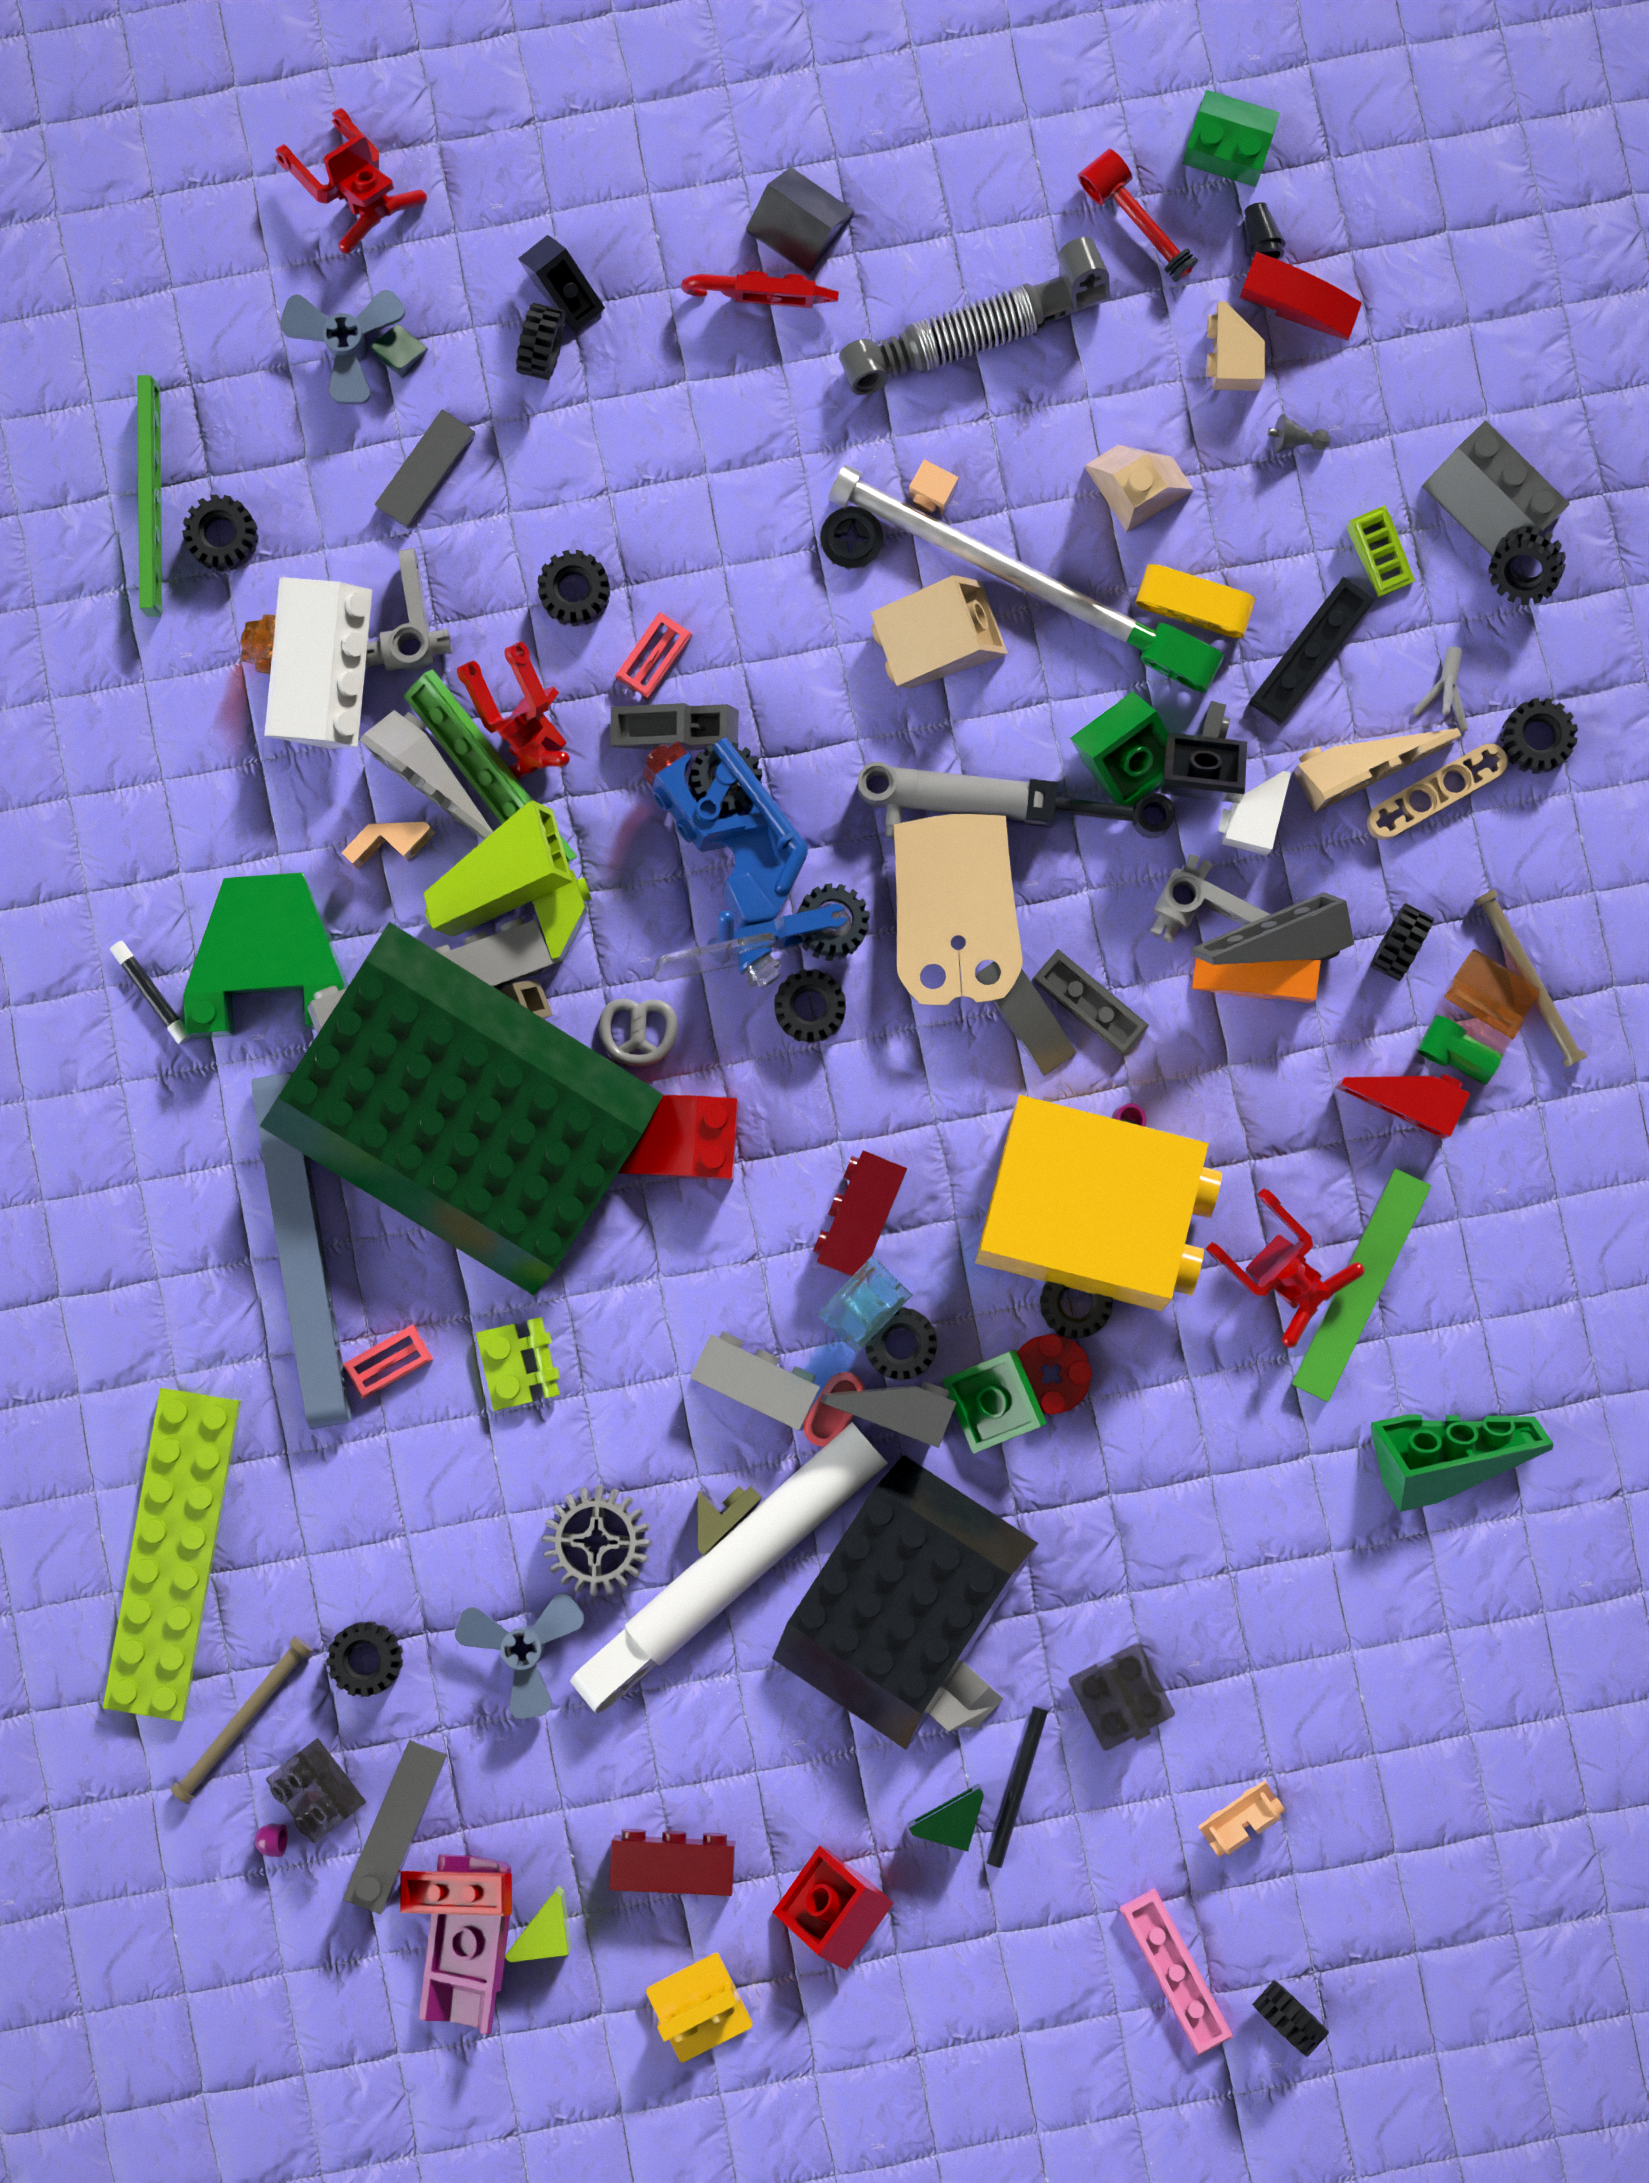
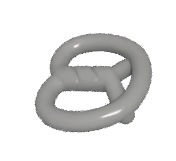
M616 999L609 1002L600 1015L599 1036L602 1046L613 1060L624 1065L643 1067L664 1060L671 1051L677 1037L678 1022L675 1011L668 1003L662 1000L653 999L637 1003L629 999ZM618 1011H628L631 1014L630 1040L617 1047L611 1034L612 1017ZM653 1011L661 1013L666 1023L665 1035L658 1048L646 1040L647 1013ZM635 1049H640L646 1054L635 1055L629 1053Z

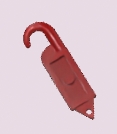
M747 271L744 275L737 274V276L696 274L685 278L681 283V289L688 295L705 297L707 296L706 290L721 291L723 295L735 298L734 302L812 308L813 304L838 302L839 291L817 286L815 281L807 280V277L800 274H787L783 278L768 277L767 273L761 271Z

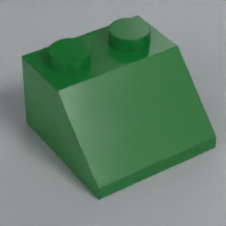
M1206 89L1182 164L1257 187L1280 112Z
M1134 691L1070 737L1084 765L1114 804L1132 806L1161 784L1168 732L1157 711Z

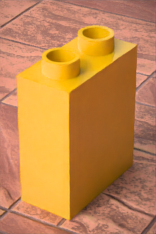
M1019 1095L1012 1112L975 1264L1045 1282L1050 1281L1066 1285L1064 1287L1091 1294H1101L1112 1297L1114 1300L1162 1312L1172 1300L1174 1291L1190 1296L1194 1293L1202 1266L1204 1249L1185 1244L1192 1214L1211 1218L1221 1185L1222 1172L1203 1167L1209 1143Z

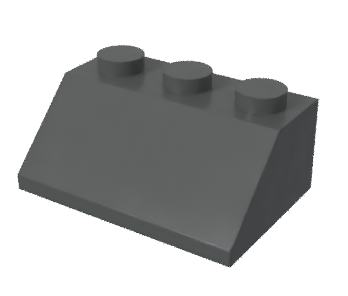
M1486 420L1453 451L1421 486L1491 557L1501 538H1505L1509 531L1514 529L1517 534L1520 527L1527 526L1528 533H1531L1534 527L1541 528L1539 535H1541L1570 505Z

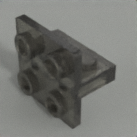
M1134 1643L1068 1678V1682L1105 1751L1133 1737L1136 1741H1139L1151 1734L1150 1728L1175 1715V1711L1139 1643Z
M316 1738L301 1751L297 1752L266 1778L273 1797L279 1803L285 1805L294 1817L297 1829L303 1835L309 1837L313 1843L321 1839L366 1803L365 1799L319 1738Z

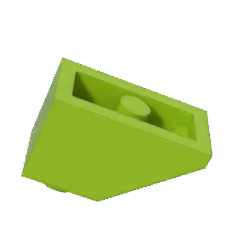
M573 869L570 870L573 882L533 900L551 958L555 964L563 962L588 913L585 902L592 900L585 878L577 879Z

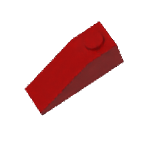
M1441 1074L1440 1078L1436 1076L1344 1077L1338 1081L1335 1087L1441 1139L1451 1136L1471 1094L1461 1089L1463 1086L1461 1081L1446 1074Z

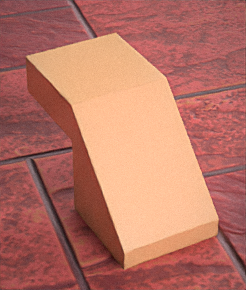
M426 822L368 824L343 850L342 854L359 870L386 841L409 862L434 836L435 832Z

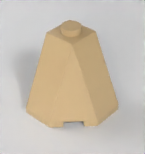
M1117 445L1085 465L1089 475L1126 532L1193 492L1192 486L1171 456Z

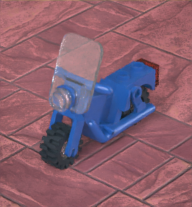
M726 737L719 740L714 746L712 744L708 745L703 753L700 751L696 756L688 779V786L691 787L690 791L684 775L688 770L691 755L686 752L679 741L670 747H667L665 744L660 745L646 757L647 762L643 776L653 787L652 795L663 811L669 810L676 819V828L683 839L688 843L692 841L701 852L728 847L732 850L735 858L734 870L731 876L727 878L723 888V896L730 911H721L718 916V937L710 939L706 946L678 951L658 958L653 970V976L655 981L663 982L738 966L739 973L741 975L745 974L748 977L747 984L750 988L759 985L761 989H764L781 976L778 969L782 963L779 959L774 960L771 956L773 952L772 947L774 949H784L802 945L805 951L809 948L814 951L813 957L819 958L820 955L825 956V961H832L834 957H838L839 960L844 959L847 954L850 953L852 955L864 940L870 925L868 924L870 914L869 911L864 909L866 906L864 899L858 900L856 898L858 892L854 889L849 893L845 891L846 885L839 884L837 888H832V883L824 885L823 889H820L818 886L812 890L810 895L807 894L796 914L776 919L808 855V848L805 841L763 787L761 781L763 775L762 768L758 769L759 761L757 757L751 758L749 756L751 750L747 747L743 751L737 749L739 743L732 742L731 744ZM741 811H743L744 813L747 814V815L739 816ZM734 920H735L736 925H737V927H738V929H736L735 931H734Z

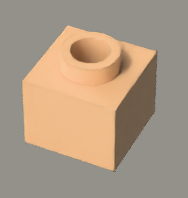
M924 459L909 486L908 497L913 499V505L929 514H932L935 510L943 515L958 488L959 477Z

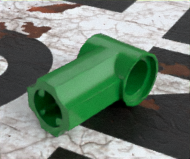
M1435 1015L1416 1051L1438 1065L1444 1067L1449 1065L1484 1086L1487 1085L1498 1069L1503 1054L1467 1035V1031L1454 1021L1440 1015Z

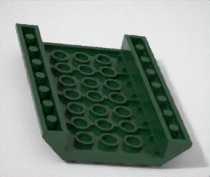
M389 921L270 1108L260 1127L534 1296L555 1271L637 1144L655 1112L663 1093Z

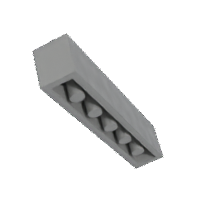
M523 918L512 920L500 926L502 932L489 937L486 931L474 934L463 940L464 946L450 950L449 945L434 949L496 989L546 972L553 965L536 919L524 923ZM331 986L314 994L315 1000L310 1002L307 1009L317 1035L346 989L338 991L337 986Z

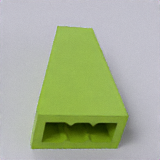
M533 800L526 803L429 887L423 894L427 906L425 909L426 919L432 929L455 937L573 882L554 811Z

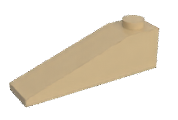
M1458 728L1334 746L1322 752L1320 747H1316L1299 757L1301 763L1296 766L1293 773L1311 808L1316 813L1454 743L1461 736Z

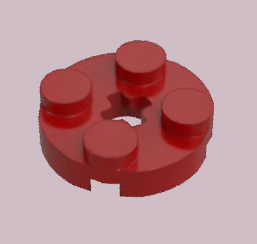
M1047 1334L1030 1339L1017 1351L1042 1413L1054 1415L1066 1412L1076 1407L1084 1399L1089 1390L1092 1370L1086 1353L1075 1341L1065 1336ZM1044 1364L1049 1367L1055 1364L1060 1366L1061 1370L1058 1375L1061 1381L1058 1384L1051 1381L1046 1385L1041 1381L1044 1373L1040 1369Z

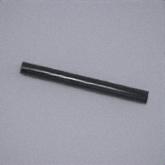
M1037 1706L1032 1708L986 1862L989 1865L998 1868L1003 1866L1047 1718L1048 1710Z

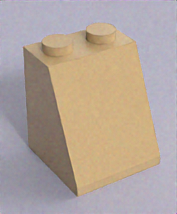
M952 575L870 612L874 621L872 625L874 638L880 646H883L887 661H885L886 672L891 681L896 683L898 687L914 688L1008 654L983 583L979 580Z

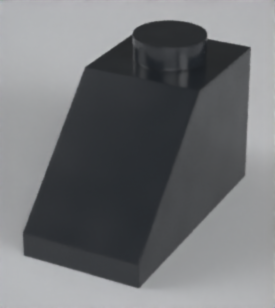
M546 235L518 258L535 286L553 308L565 311V322L574 332L605 309L568 250L551 236Z

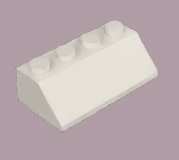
M279 578L264 736L327 749L358 747L372 589L336 581Z

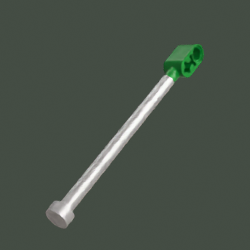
M847 464L840 470L830 490L828 500L845 509L851 502L1140 649L1143 651L1140 660L1148 667L1195 691L1207 693L1225 658L1223 653L1216 648L1165 623H1158L1155 630L866 484L861 481L863 477L861 471Z

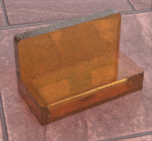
M1473 949L1448 984L1444 998L1513 1040L1522 1027L1524 1016L1539 996L1540 989L1478 950Z

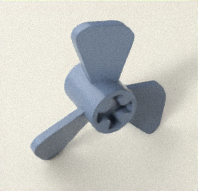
M383 290L371 300L357 318L347 313H338L328 318L306 298L296 294L292 295L286 302L280 320V327L288 338L325 342L331 356L335 360L329 384L331 398L339 404H365L371 398L369 386L359 363L365 358L368 351V341L365 335L401 321L405 316L406 310L394 292ZM355 332V336L349 335L347 337L349 346L339 348L340 342L337 336L341 333L345 335Z
M559 1593L552 1599L533 1627L527 1625L519 1626L509 1632L478 1608L470 1607L462 1612L455 1631V1637L458 1643L463 1646L501 1651L504 1662L509 1667L515 1669L510 1699V1712L515 1718L526 1719L542 1716L552 1706V1699L536 1666V1663L545 1652V1643L580 1629L584 1623V1614L572 1596L567 1593ZM524 1636L526 1644L533 1642L534 1652L527 1653L526 1658L519 1660L518 1655L513 1654V1646L516 1644L515 1638Z

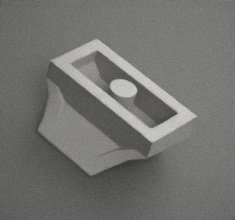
M963 1661L930 1715L948 1732L966 1726L977 1728L1003 1700V1697Z

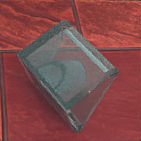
M872 1255L824 1305L817 1315L851 1349L858 1353L911 1298L912 1294Z

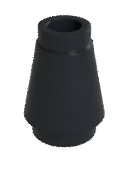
M1258 202L1249 205L1244 210L1248 256L1254 258L1255 253L1259 252L1278 260L1281 259L1284 255L1283 248L1286 242L1268 210L1267 204Z

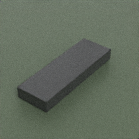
M442 409L376 501V508L409 529L476 435L474 430Z
M1059 949L1055 951L1032 978L1035 984L1122 1057L1149 1026V1024Z

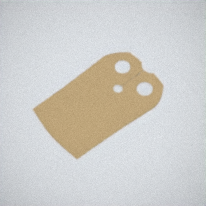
M950 814L894 824L897 893V973L907 991L920 1004L949 1005L953 999L961 996L972 998L976 1003L1005 998L1014 986L1023 965L1012 885L1006 816ZM957 935L962 936L966 941L965 947L959 951L951 946V939ZM992 960L1000 966L1001 975L994 984L984 985L977 980L975 969L981 961ZM930 964L941 966L946 974L944 984L936 989L925 987L920 979L922 969Z

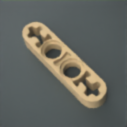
M1487 743L1481 745L1379 803L1370 811L1367 817L1369 832L1380 840L1392 839L1496 780L1507 767L1508 758L1506 752L1496 744ZM1483 753L1488 758L1495 756L1498 761L1493 766L1495 772H1492L1489 768L1479 771L1474 775L1479 782L1474 783L1472 772L1469 769L1477 766L1483 760ZM1464 762H1468L1469 769L1463 764ZM1457 772L1462 775L1465 786L1461 792L1453 793L1445 788L1443 780L1446 773ZM1416 791L1426 793L1431 800L1429 810L1425 812L1415 811L1409 803L1410 795ZM1399 800L1404 814L1411 821L1406 822L1405 815H1402L1391 824L1393 830L1389 831L1386 826L1379 828L1376 823L1381 818L1379 812L1382 811L1385 816L1391 815L1400 808L1395 803Z

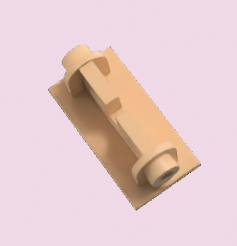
M1264 1780L1257 1786L1246 1790L1240 1798L1224 1809L1213 1813L1198 1828L1218 1857L1225 1853L1229 1856L1251 1840L1244 1830L1247 1826L1251 1824L1256 1833L1260 1834L1277 1821H1280V1815L1286 1812V1810Z

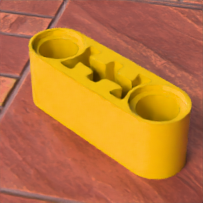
M1148 564L1135 604L1146 611L1232 638H1244L1256 598L1246 592L1161 565Z

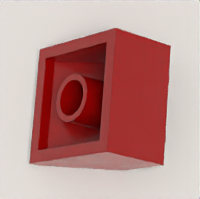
M819 1845L772 1913L818 1956L848 1970L894 1902L868 1879Z

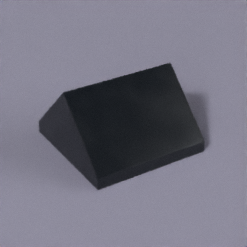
M790 167L767 184L746 227V232L810 275L854 215V210Z
M1168 732L1160 794L1240 803L1245 793L1247 741Z

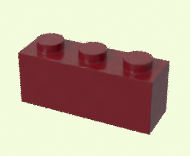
M862 1150L860 1158L851 1157L843 1178L850 1180L844 1195L836 1193L828 1213L829 1216L834 1217L830 1231L821 1230L813 1249L814 1253L819 1254L818 1264L862 1281L906 1174V1167Z
M622 1829L621 1835H614L612 1839L609 1890L732 1896L736 1841L727 1840V1834L703 1833V1839L686 1838L687 1833L683 1831H663L662 1837H647L646 1830Z

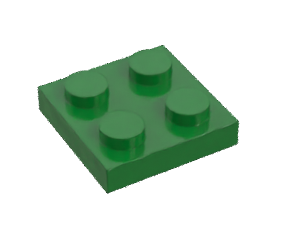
M1016 1349L942 1379L945 1389L950 1391L948 1394L950 1400L956 1402L954 1410L973 1454L1047 1424Z

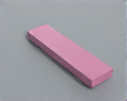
M1154 1888L1120 1906L1122 1914L1197 2056L1231 2039L1233 2035L1156 1889Z

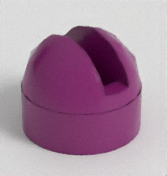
M1133 1103L1118 1107L1112 1114V1119L1120 1121L1123 1119L1144 1127L1146 1125L1145 1112L1140 1106Z
M271 1823L258 1830L254 1840L259 1852L269 1857H282L285 1854L288 1842V1830L285 1824Z

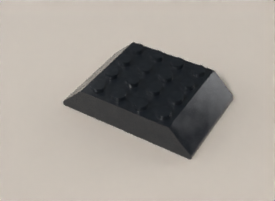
M903 1455L875 1486L790 1617L772 1659L907 1750L1039 1543Z

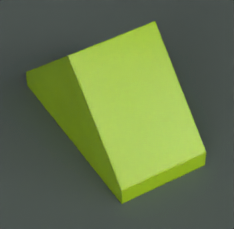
M557 1886L506 1953L505 1958L509 1962L569 1954L571 1940L565 1890Z

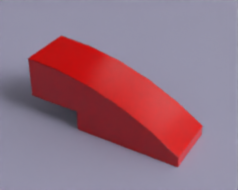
M1256 252L1239 297L1276 310L1275 316L1347 341L1350 338L1362 302L1334 285L1304 270Z

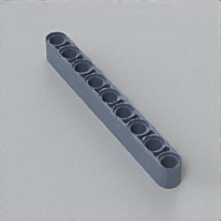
M291 1071L253 1078L251 1085L305 1415L309 1428L315 1429L351 1422V1408L309 1157L260 1127V1124L293 1074Z

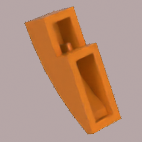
M1195 957L1191 989L1266 1000L1274 998L1312 1004L1317 996L1321 960L1306 959L1213 965Z

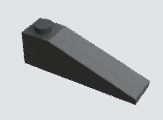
M1320 893L1191 948L1192 956L1213 965L1330 959L1340 954V950L1354 945L1347 902L1328 893Z
M409 1740L359 1857L343 1900L380 1915L388 1907L399 1879L400 1871L403 1869L447 1754Z

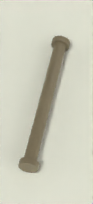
M1493 889L1476 898L1474 902L1477 907L1481 906L1566 1058L1563 1060V1063L1567 1068L1588 1056L1584 1050L1580 1051L1499 906L1496 897L1499 895Z
M297 1636L292 1638L289 1642L291 1647L184 1779L180 1783L175 1782L170 1788L171 1792L178 1799L186 1804L193 1800V1792L300 1660L304 1656L308 1658L311 1655L313 1649Z

